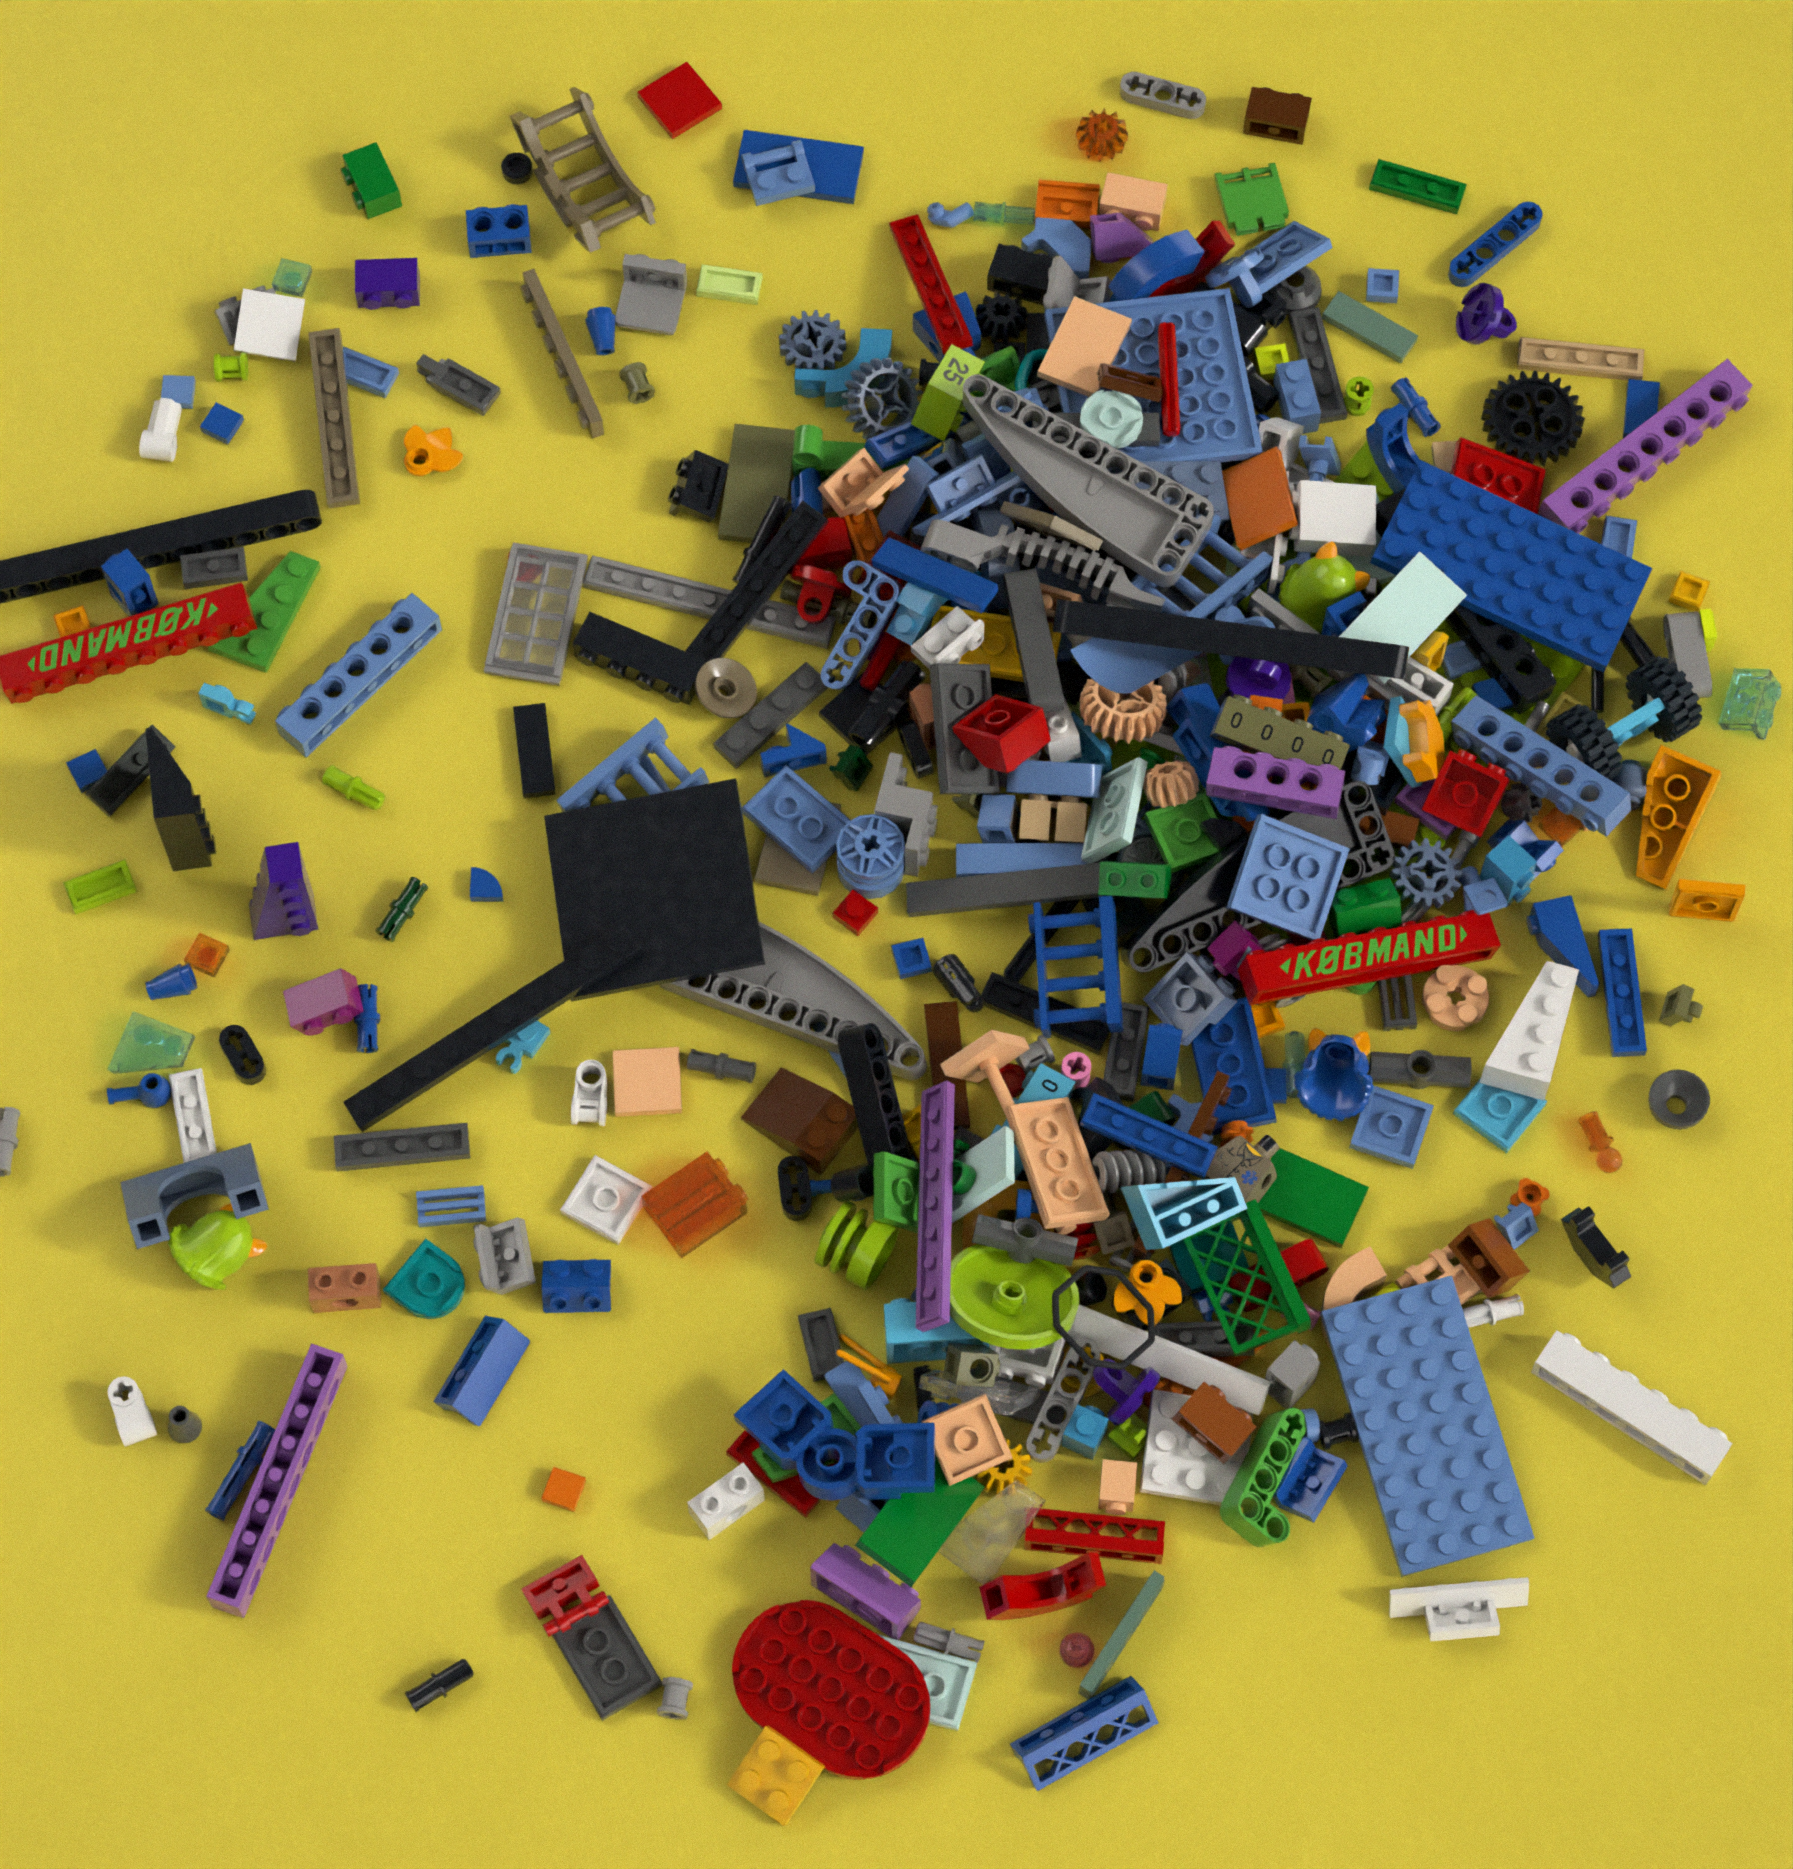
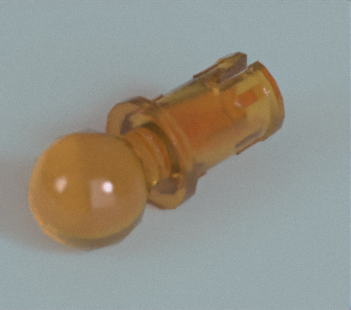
M1597 1111L1587 1113L1580 1117L1578 1122L1590 1143L1588 1149L1590 1152H1598L1596 1164L1601 1171L1614 1173L1622 1165V1155L1617 1149L1609 1146L1614 1142L1612 1136H1608L1598 1117Z

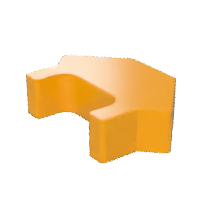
M1416 700L1400 704L1399 713L1406 719L1408 724L1410 753L1402 756L1403 765L1412 771L1416 783L1436 779L1445 761L1443 731L1430 700L1422 702Z

